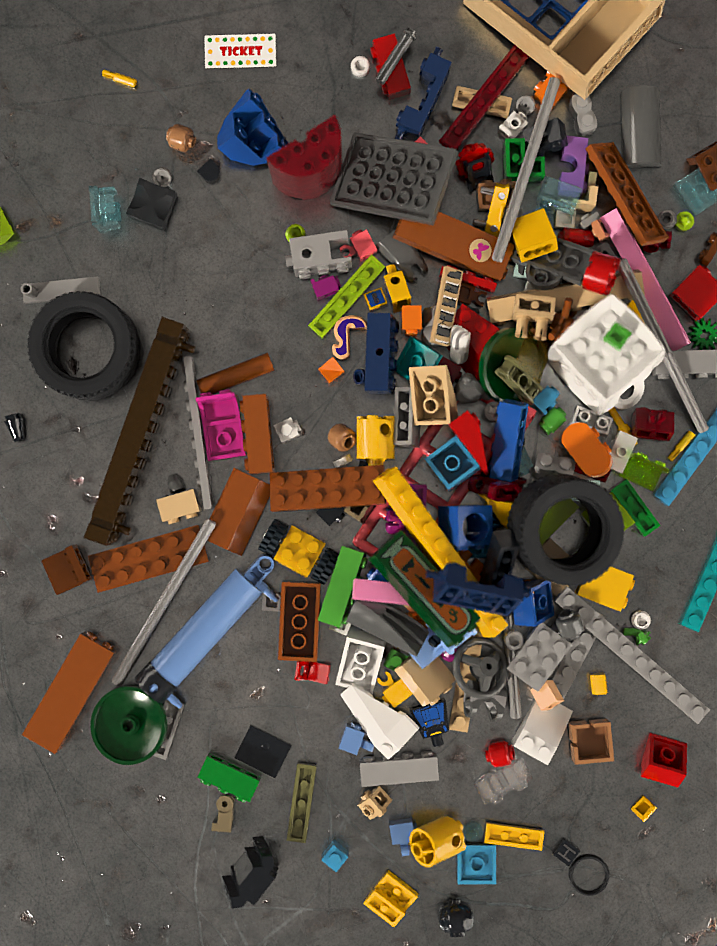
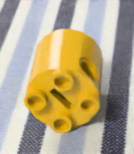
M358 416L357 459H365L368 466L383 465L386 459H395V445H393L394 416Z
M443 816L414 829L410 834L409 842L415 859L424 867H431L464 851L466 844L462 832V823L459 820L455 821L449 816Z

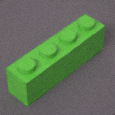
M346 546L341 547L318 621L338 628L347 625L348 622L346 620L349 616V607L353 606L355 602L352 599L353 579H362L360 573L367 565V553Z

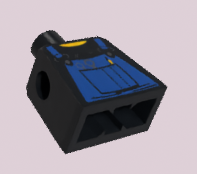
M440 698L432 706L430 704L425 706L419 704L409 707L415 723L420 727L419 732L422 738L431 737L433 747L443 745L442 734L449 732L445 698Z

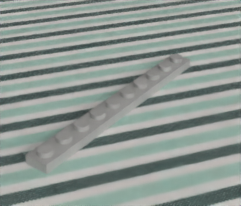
M565 586L556 596L554 601L564 610L572 609L578 612L583 626L695 723L699 724L710 711L708 707L569 587Z

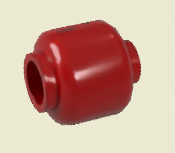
M508 741L490 743L488 750L485 751L487 762H491L495 768L509 766L512 764V760H515L513 745H510Z

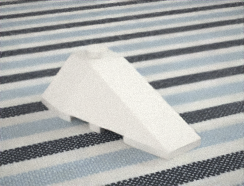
M354 683L341 693V697L373 745L387 759L398 752L420 728L407 714L402 711L397 712L389 707L390 704L385 701L381 703L374 699L373 694Z

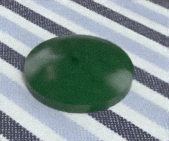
M516 327L501 329L487 341L482 350L479 361V379L485 393L495 402L500 403V401L506 399L521 402L515 392L495 373L496 369L500 368L504 363L506 355L515 358L538 384L541 381L544 370L543 350L539 341L534 338L530 331H527V338H521V330L520 338L515 337Z
M137 686L119 687L105 694L96 704L90 724L92 739L100 753L110 761L122 765L138 764L154 756L164 743L168 726L163 705L153 700Z

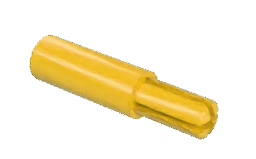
M105 69L102 71V76L134 88L136 87L137 79Z
M689 430L675 446L668 459L673 462L696 435Z

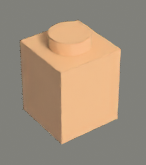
M547 680L539 692L533 688L530 690L541 710H551L564 701L553 680Z

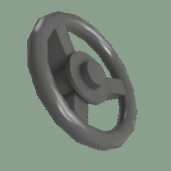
M473 637L463 642L456 650L453 659V675L458 686L467 695L476 699H489L497 695L506 685L509 670L506 668L509 662L504 650L495 641L484 637ZM474 645H486L495 651L488 657H473L464 654L468 648ZM500 660L502 666L500 680L495 687L489 689L492 676L496 674L498 670L497 663ZM460 662L470 666L472 676L479 679V691L470 688L464 682L460 673Z

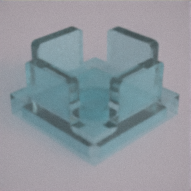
M97 185L89 186L92 225L100 233L108 232L107 230L121 229L118 223L122 221L121 206L119 202H114V195H118L116 188L113 186L98 188Z

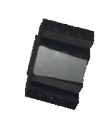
M263 836L252 837L253 846L244 847V853L234 865L230 866L231 875L222 876L223 888L232 909L243 907L247 901L254 906L277 876L278 867L273 862V855Z

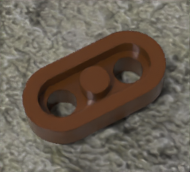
M715 232L711 234L707 241L710 243L707 249L704 248L698 256L700 259L699 264L705 267L709 265L717 252V233Z

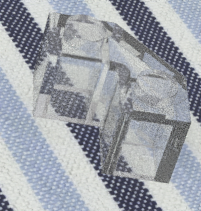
M519 758L512 760L511 765L503 766L494 773L490 771L484 774L474 785L484 804L492 802L497 804L504 799L503 796L507 792L525 789L528 786L527 783L533 778L523 759Z

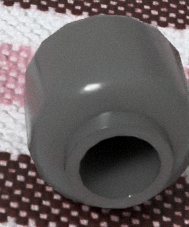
M572 609L563 610L559 613L556 624L560 635L569 640L577 639L584 630L580 614Z

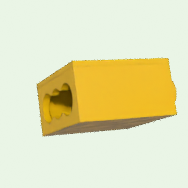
M544 208L516 218L511 237L521 263L558 250L557 239Z

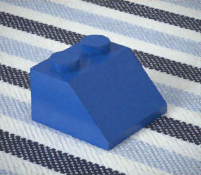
M543 578L523 581V589L530 590L529 598L523 597V601L512 611L515 625L536 627L555 615L551 582Z

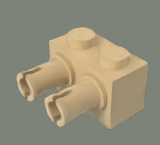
M516 293L512 319L517 321L515 337L520 338L522 330L521 338H527L528 322H536L534 338L539 340L542 333L541 340H547L548 324L552 323L556 298Z

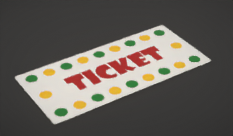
M275 34L205 36V68L276 67Z

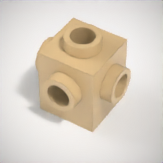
M378 786L372 791L369 789L365 791L360 797L362 799L357 806L371 820L376 816L379 818L383 816L392 799Z

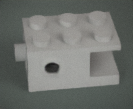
M347 230L289 239L291 255H285L287 267L293 266L295 277L308 279L311 278V275L318 274V276H324L336 271L338 274H342L352 269L351 257L332 259L330 251L331 249H338L343 245H348Z
M543 622L536 627H530L523 637L524 643L522 647L516 650L517 654L506 668L537 692H539L572 646L570 642L560 636L557 624L555 623L551 628Z

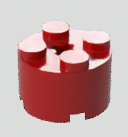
M593 251L589 259L592 263L590 262L589 266L586 267L582 289L608 296L615 285L617 278L615 273L619 269L621 259Z

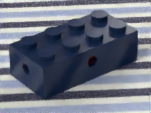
M367 313L364 391L370 394L393 395V391L397 387L394 371H397L398 361L395 359V352H398V340L395 338L396 333L399 332V321H396V318L391 313Z

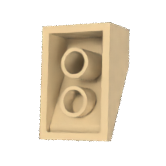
M447 365L409 367L414 425L449 424L458 417L457 400Z

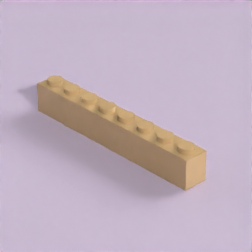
M639 269L632 270L645 295L642 272ZM615 273L617 278L610 294H614L619 299L628 298V300H633L621 273ZM568 282L559 284L550 290L531 289L486 298L490 323L503 325L506 321L513 319L516 293L556 298L554 315L557 312L562 313L565 298L567 297L573 299L571 311H578L582 309V306L589 305L593 307L607 296L584 290L582 285L579 286Z

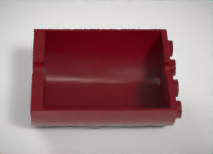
M336 115L306 132L307 137L305 141L298 142L295 139L266 157L272 182L285 195L302 200L314 199L327 193L336 184L342 168L341 128Z

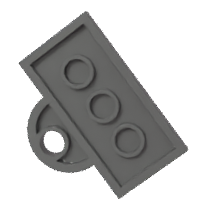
M556 237L558 250L521 263L515 249L511 259L512 262L526 267L527 281L532 287L538 290H550L557 287L563 280L581 286L586 267L589 266L590 262L592 263V261H589L590 256L596 250ZM538 277L546 278L543 282L536 281Z

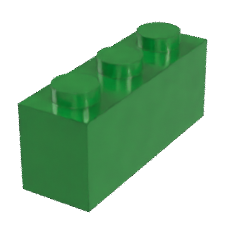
M211 753L206 757L197 777L201 779V783L207 786L212 784L218 787V790L224 794L231 793L241 802L251 801L261 779L260 776Z

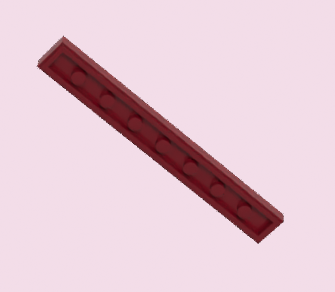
M514 45L441 137L439 143L444 147L458 150L530 56Z

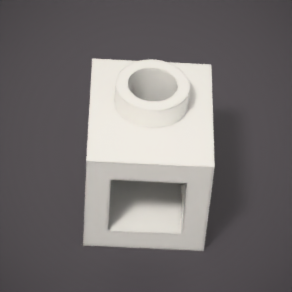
M291 417L274 425L282 444L300 436L298 431L301 428L298 421H293Z

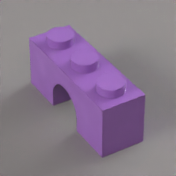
M567 136L568 146L562 148L560 161L570 162L574 166L575 171L561 173L558 180L557 197L579 200L582 194L586 193L587 182H584V177L588 174L589 164L586 163V157H589L586 148L589 146L588 138Z

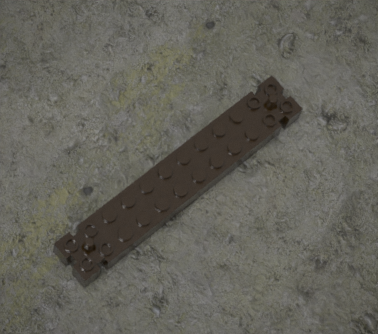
M161 317L156 337L150 348L93 509L91 521L88 523L84 535L85 539L108 546L118 541L120 533L126 535L131 533V528L121 525L126 519L127 514L124 513L126 506H130L133 495H131V492L138 485L139 477L137 475L139 470L144 468L146 459L143 458L146 451L149 452L152 441L150 439L152 433L155 434L157 431L158 416L163 414L165 408L163 402L165 397L168 398L171 387L169 385L171 379L174 380L178 371L176 369L177 362H181L184 351L194 353L196 346L188 344L190 338L189 329L182 323Z

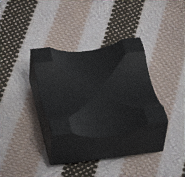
M139 178L135 194L126 214L130 218L164 230L177 198V193L174 190Z

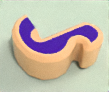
M349 315L340 318L336 322L334 335L339 345L333 344L332 346L333 355L336 359L344 361L350 357L349 330H367V322L362 317Z

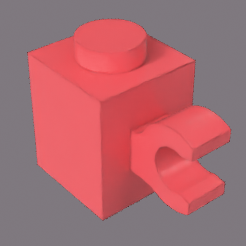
M367 229L364 231L358 230L352 234L350 238L352 246L343 245L339 248L340 252L343 250L349 251V255L345 257L352 258L354 255H357L360 262L367 259L371 254H377V248Z

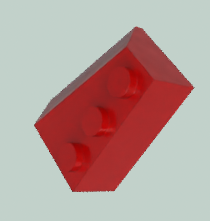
M462 303L455 313L453 326L457 324L462 326V328L471 332L468 359L463 364H460V366H462L464 372L472 373L480 380L479 361L482 350L487 341L501 329Z

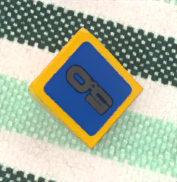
M382 288L364 293L370 312L388 306Z

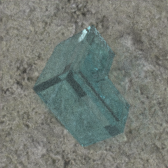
M545 176L537 197L536 208H544L546 212L552 214L555 213V210H559L573 215L582 188Z

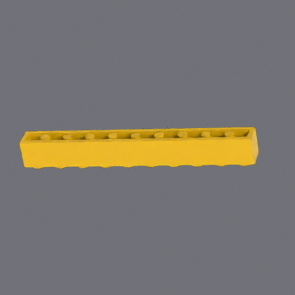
M396 466L386 469L372 480L438 571H441L447 563H458L461 566H466ZM467 567L466 581L478 582ZM474 610L480 617L476 624L484 638L496 637L508 626L502 615Z

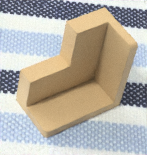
M589 171L585 175L584 182H587L586 193H583L579 200L568 198L567 209L576 210V213L581 214L591 213L597 201V172Z

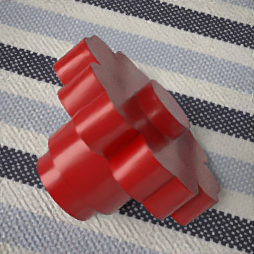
M484 143L465 145L458 154L460 159L455 162L458 173L464 175L466 179L467 175L464 171L463 161L466 160L469 163L485 157L484 153L487 152L490 155L492 164L495 161L492 150L487 148ZM484 162L474 164L472 167L473 171L483 168Z

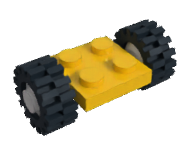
M274 519L267 529L258 550L272 557L279 545L280 548L273 558L274 561L306 578L309 576L313 566L317 565L311 578L325 585L335 568L339 553L327 547L322 558H318L326 543L293 525L285 539H283L288 526Z

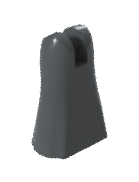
M394 230L375 246L387 260L396 266L398 271L403 272L404 277L409 282L414 283L418 278L410 267L415 264L421 274L425 275L429 272L427 264L417 248L392 238Z

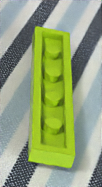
M371 254L312 320L308 327L323 339L335 326L336 322L344 316L384 271L386 266Z

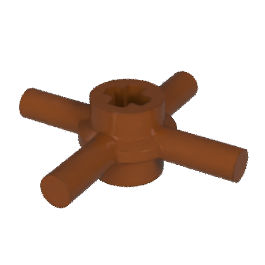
M565 298L562 313L557 312L550 324V329L553 330L547 337L549 340H554V343L575 322L573 318L577 311H571L572 298Z

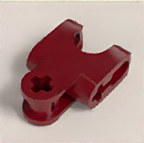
M490 474L472 475L469 479L468 489L477 494H486L489 499L497 502L514 501L518 497L519 492L522 491L523 484H526L527 479L518 476V479L515 481L507 482L490 478ZM482 480L483 485L476 488V483Z

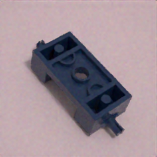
M436 47L434 53L430 52L428 59H423L419 75L422 76L421 83L428 86L426 97L422 99L418 110L407 105L404 111L400 110L396 119V127L398 129L394 139L402 140L405 137L415 142L422 135L450 73L452 62L440 57L443 52L441 48Z
M447 563L441 571L429 569L426 571V578L434 579L433 602L509 616L523 601V597L529 598L530 590L523 589V578H518L515 575H504L496 585L487 586L478 584L475 581L467 582V567L461 566L458 563Z

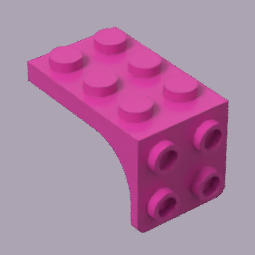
M230 389L221 390L217 395H213L211 392L201 393L200 397L196 398V402L198 403L202 419L207 460L214 461L246 456V451L243 449L244 436L241 427L238 395Z

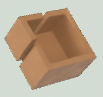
M608 719L589 720V723L585 720L568 722L569 739L573 742L570 743L571 760L575 765L614 761L611 722Z

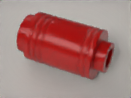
M563 227L562 231L558 232L557 238L587 248L592 247L594 244V234L590 229Z

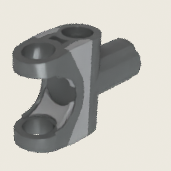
M497 672L492 676L489 689L496 685ZM468 680L466 684L470 688L479 691V681ZM503 687L497 695L489 699H476L464 692L463 708L465 716L473 718L481 703L484 702L488 708L490 721L498 723L504 714L507 689Z

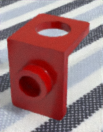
M297 661L294 679L297 681L309 680L328 684L330 665L318 662ZM304 666V672L300 675L301 667Z

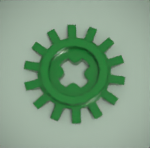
M701 318V324L698 321H694L696 327L690 326L689 328L693 332H688V335L693 337L690 341L695 342L692 347L695 348L698 345L700 346L699 350H702L703 347L705 350H709L711 346L714 350V343L717 344V329H715L717 322L711 325L710 318L707 323H705L704 318ZM702 330L710 332L708 340L700 337L703 333Z

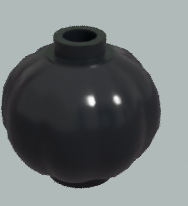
M450 899L449 903L439 911L438 921L441 929L445 933H450V937H463L465 932L470 931L472 928L474 915L471 908L461 903L460 899Z

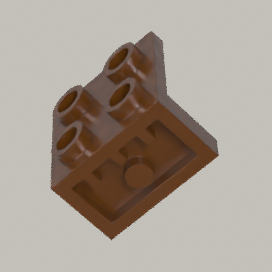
M717 141L687 158L690 166H698L710 191L717 189Z
M71 545L65 548V550L41 561L56 595L92 580L77 545Z

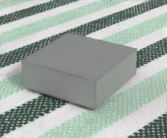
M275 592L279 597L277 602H274L263 593L262 610L280 612L281 592Z

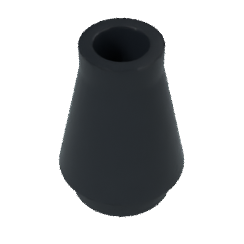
M20 413L5 416L6 421L4 423L12 436L13 442L24 440L23 417H21Z

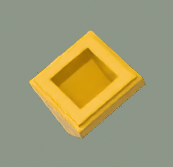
M644 795L631 808L643 822L657 809Z

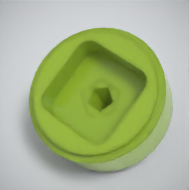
M683 211L676 215L677 222L675 228L678 231L685 232L693 226L694 217L691 213Z
M299 224L290 225L285 232L288 241L290 238L306 235L304 228Z

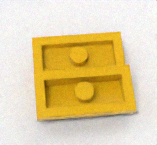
M388 870L367 896L363 904L391 926L395 927L405 915L406 910L418 898L419 893Z

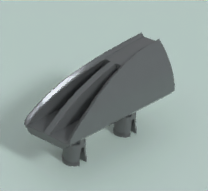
M356 600L346 622L360 628L361 631L364 630L366 633H370L394 645L395 648H400V651H406L416 657L429 634V631L422 624L382 602Z

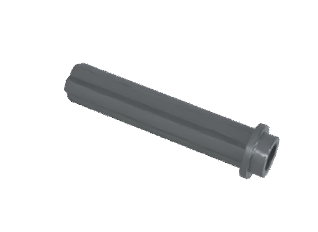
M407 27V29L402 31V37L376 75L375 79L378 83L385 84L412 40H416L417 33L412 28Z

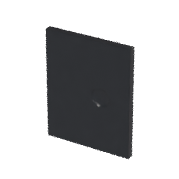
M250 725L234 758L276 778L292 745Z

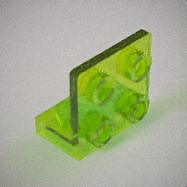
M637 452L630 455L623 473H618L617 476L653 492L661 474L669 473L670 469L665 468V463L655 460V462L650 461L647 455Z

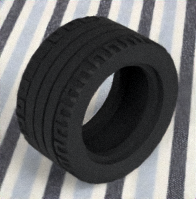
M76 291L74 293L69 292V294L64 293L62 296H57L55 299H51V302L46 303L40 309V312L36 314L35 319L33 318L30 331H28L29 338H27L29 361L32 363V368L35 369L34 372L43 380V383L63 395L86 401L104 399L124 388L123 386L127 385L128 381L132 379V375L135 374V369L138 367L137 364L140 360L139 355L141 354L139 350L141 349L140 339L138 338L139 334L129 316L115 303L93 292ZM95 317L102 319L108 324L114 339V349L110 361L101 371L92 376L82 378L70 376L62 368L57 357V342L61 332L68 324L80 318Z
M552 474L534 480L519 492L518 497L514 499L511 505L509 517H507V530L512 529L520 545L517 559L534 574L557 585L579 586V584L584 585L587 582L590 583L592 580L598 579L616 561L624 541V519L622 518V512L619 510V505L616 504L617 501L602 486L576 476ZM576 498L583 504L589 517L587 539L583 546L573 555L562 559H551L546 555L540 543L539 530L541 521L554 504L565 499Z

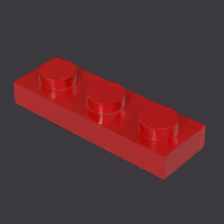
M443 266L439 274L440 278H442ZM464 271L462 282L476 286V289L494 293L497 283L493 282L494 279L485 276L479 278L473 272Z

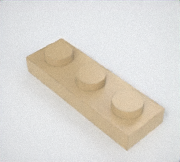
M456 86L452 106L464 109L478 90ZM500 95L486 114L508 118L512 98Z

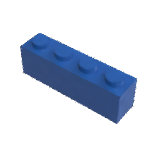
M506 399L500 401L497 405L496 414L498 418L494 425L495 440L491 446L493 454L488 467L490 478L513 482L518 479L529 403Z

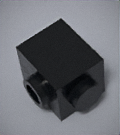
M344 507L319 509L316 512L329 526L334 521L339 523L346 516L343 513Z

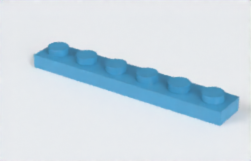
M717 407L706 421L709 429L703 433L698 432L652 494L665 505L670 506L717 442Z

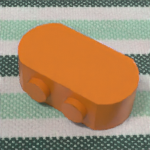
M573 423L564 430L561 439L562 444L588 477L598 478L604 476L612 466L613 459L609 454L612 452L611 448L606 442L602 444L599 441L598 437L601 435L594 426L590 429L585 423Z

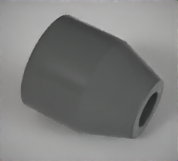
M177 473L168 476V487L171 494L185 490L183 480Z

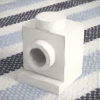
M513 111L503 124L499 126L498 133L505 139L518 138L522 130H525L528 125L527 117L520 111L518 113ZM514 121L518 126H513L512 122Z

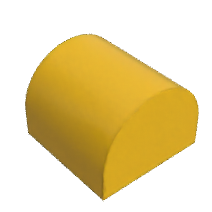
M604 672L590 674L592 694H607L606 674Z

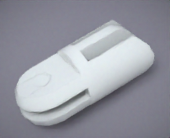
M458 324L454 325L451 330L450 358L454 363L460 365L468 359L471 332H468V330Z

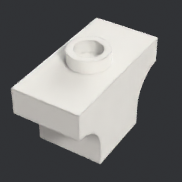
M621 430L618 432L609 446L612 450L609 454L613 459L611 470L620 474L623 473L638 438Z

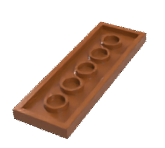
M614 142L590 144L586 148L589 159L597 168L598 174L605 182L608 192L613 196L618 209L626 219L627 225L633 231L636 241L641 246L666 241L669 238Z
M372 465L270 473V510L272 512L385 505V497L372 481L385 471V466Z
M200 525L89 555L88 560L97 592H103L176 571L200 531ZM205 545L192 566L209 562Z

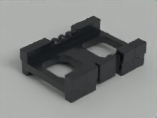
M488 152L484 153L485 157L469 163L466 160L463 161L464 171L467 175L466 185L470 192H474L473 190L477 189L478 184L475 185L476 178L486 176V180L494 182L491 158ZM484 162L483 168L473 171L472 167L474 164Z

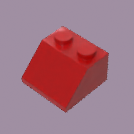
M650 733L642 757L641 777L678 788L687 776V743Z

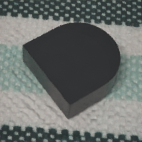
M209 159L197 170L198 174L209 183L217 181L220 177V169L212 159Z

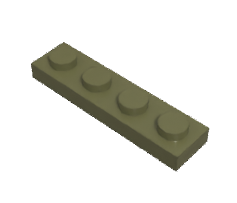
M297 763L287 841L306 843L317 766L315 764Z

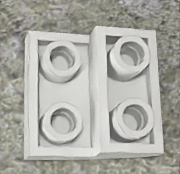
M577 405L570 425L580 422L587 424L590 429L594 426L601 435L598 439L603 444L609 434L613 418L603 414L597 415L594 411Z

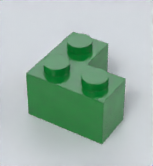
M525 138L505 139L503 143L504 179L517 181L525 156ZM536 157L528 182L543 181L545 177V157Z

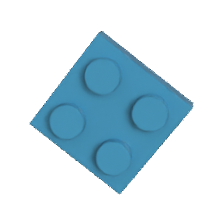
M465 843L466 849L457 854V884H496V844Z

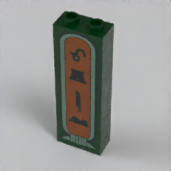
M402 530L389 538L368 559L447 647L452 645L458 646L465 639L463 636L477 627L476 622L480 617L473 609L433 602L434 579L426 578V571L428 569L438 570Z

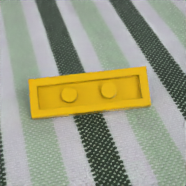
M486 822L484 843L542 851L543 829Z

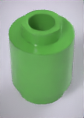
M553 407L540 419L541 422L538 426L547 435L551 432L554 433L567 421L565 418L566 413L560 407L557 409Z

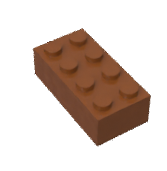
M267 394L245 395L243 400L240 401V412L244 414V420H241L242 432L246 433V439H243V449L247 452L248 459H244L245 470L249 471V474L252 475L275 473L269 397Z
M282 581L278 660L317 662L321 583Z

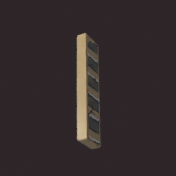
M449 266L443 267L430 337L431 343L445 347L450 346L451 330L454 324L463 271Z

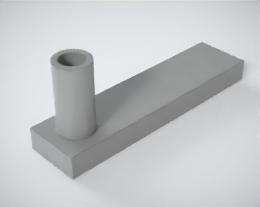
M98 276L24 283L21 286L24 304L51 302L50 300L55 299L57 296L76 291L93 292L101 296Z

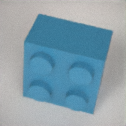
M457 436L425 458L449 492L480 470L478 463Z

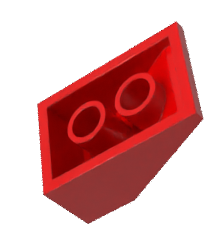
M467 410L449 423V427L478 463L482 472L487 475L489 472L480 429L481 421L474 412L470 414Z

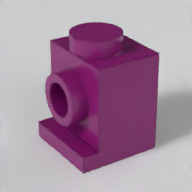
M328 274L319 277L317 282L314 279L310 280L318 301L336 294L339 291L338 287L341 286L338 276L332 275L329 277Z

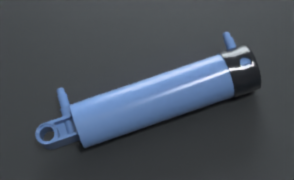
M264 553L259 555L244 573L236 568L153 660L149 661L138 673L135 681L149 697L161 704L168 700L177 708H181L183 704L172 694L178 688V685L262 593L274 602L279 600L276 593L263 581L274 568L273 558ZM268 559L271 563L269 567L263 568L260 566V561Z

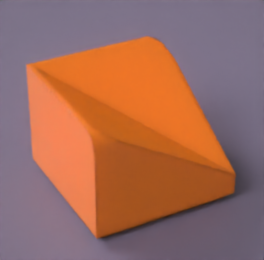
M334 357L330 358L318 369L329 384L345 373Z

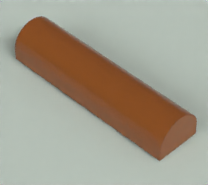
M267 352L196 381L201 393L211 392V394H216L221 390L229 389L275 370Z

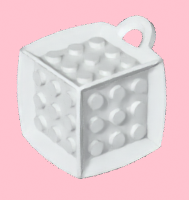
M614 294L608 295L580 316L555 341L548 351V361L571 391L597 415L604 414L614 406L625 410L636 405L644 392V380L663 361L665 356V348L653 332ZM614 322L632 332L620 351L603 341L604 336ZM634 385V392L631 397L621 399L620 396L630 386Z

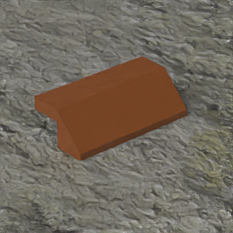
M233 468L210 517L216 523V526L207 541L242 556L270 497V484Z

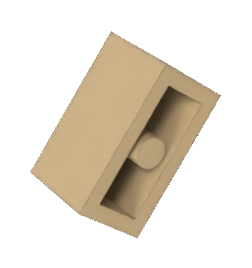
M196 489L156 500L162 522L168 521V524L179 522V518L186 516L187 519L197 517V512L202 511Z

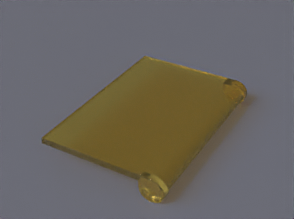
M531 322L527 331L528 336L524 338L516 360L540 384V379L548 362V351L553 345L554 340H549L548 337L547 340H541L542 333L539 340H536L534 338L536 322Z

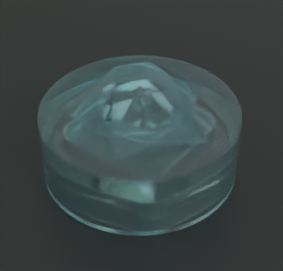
M470 821L464 826L463 831L467 840L477 842L482 838L483 829L478 822Z

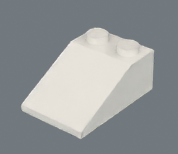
M351 625L335 685L348 688L354 683L373 694L386 641Z
M534 700L511 743L514 747L548 765L558 748L573 711L562 704H558L551 710H541L536 700Z

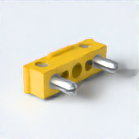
M496 183L495 189L481 187L480 193L492 195L493 198L487 221L474 219V226L483 227L485 232L498 237L510 184Z

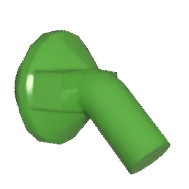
M624 628L623 630L624 636H636V645L641 644L643 646L651 639L649 636L650 631H641L637 628Z

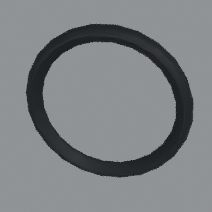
M581 856L574 861L570 868V883L582 895H597L609 883L610 873L608 866L597 856ZM585 859L598 861L602 864L606 873L603 885L593 892L581 890L576 886L573 879L576 865Z

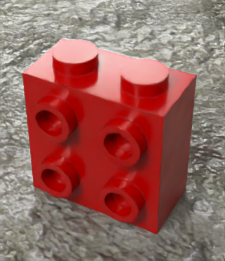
M698 265L669 296L695 321H698L717 303V279L711 275V271L707 267Z

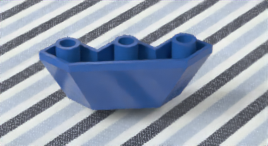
M251 89L245 91L224 119L217 136L218 149L230 160L252 166L267 163L266 157L289 144L278 128L275 119L264 105L261 96L256 92L254 93Z

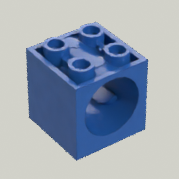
M492 505L438 506V525L454 549H486L485 545L490 544L493 533ZM465 518L468 522V531L466 536H464L463 533V522Z

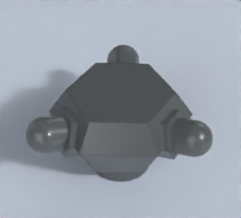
M472 373L461 375L453 388L456 400L463 404L476 403L481 398L486 401L491 399L483 390L480 381Z

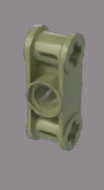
M506 355L504 363L500 368L496 369V375L515 392L522 402L532 405L535 396L543 390L542 386L526 372L515 358Z

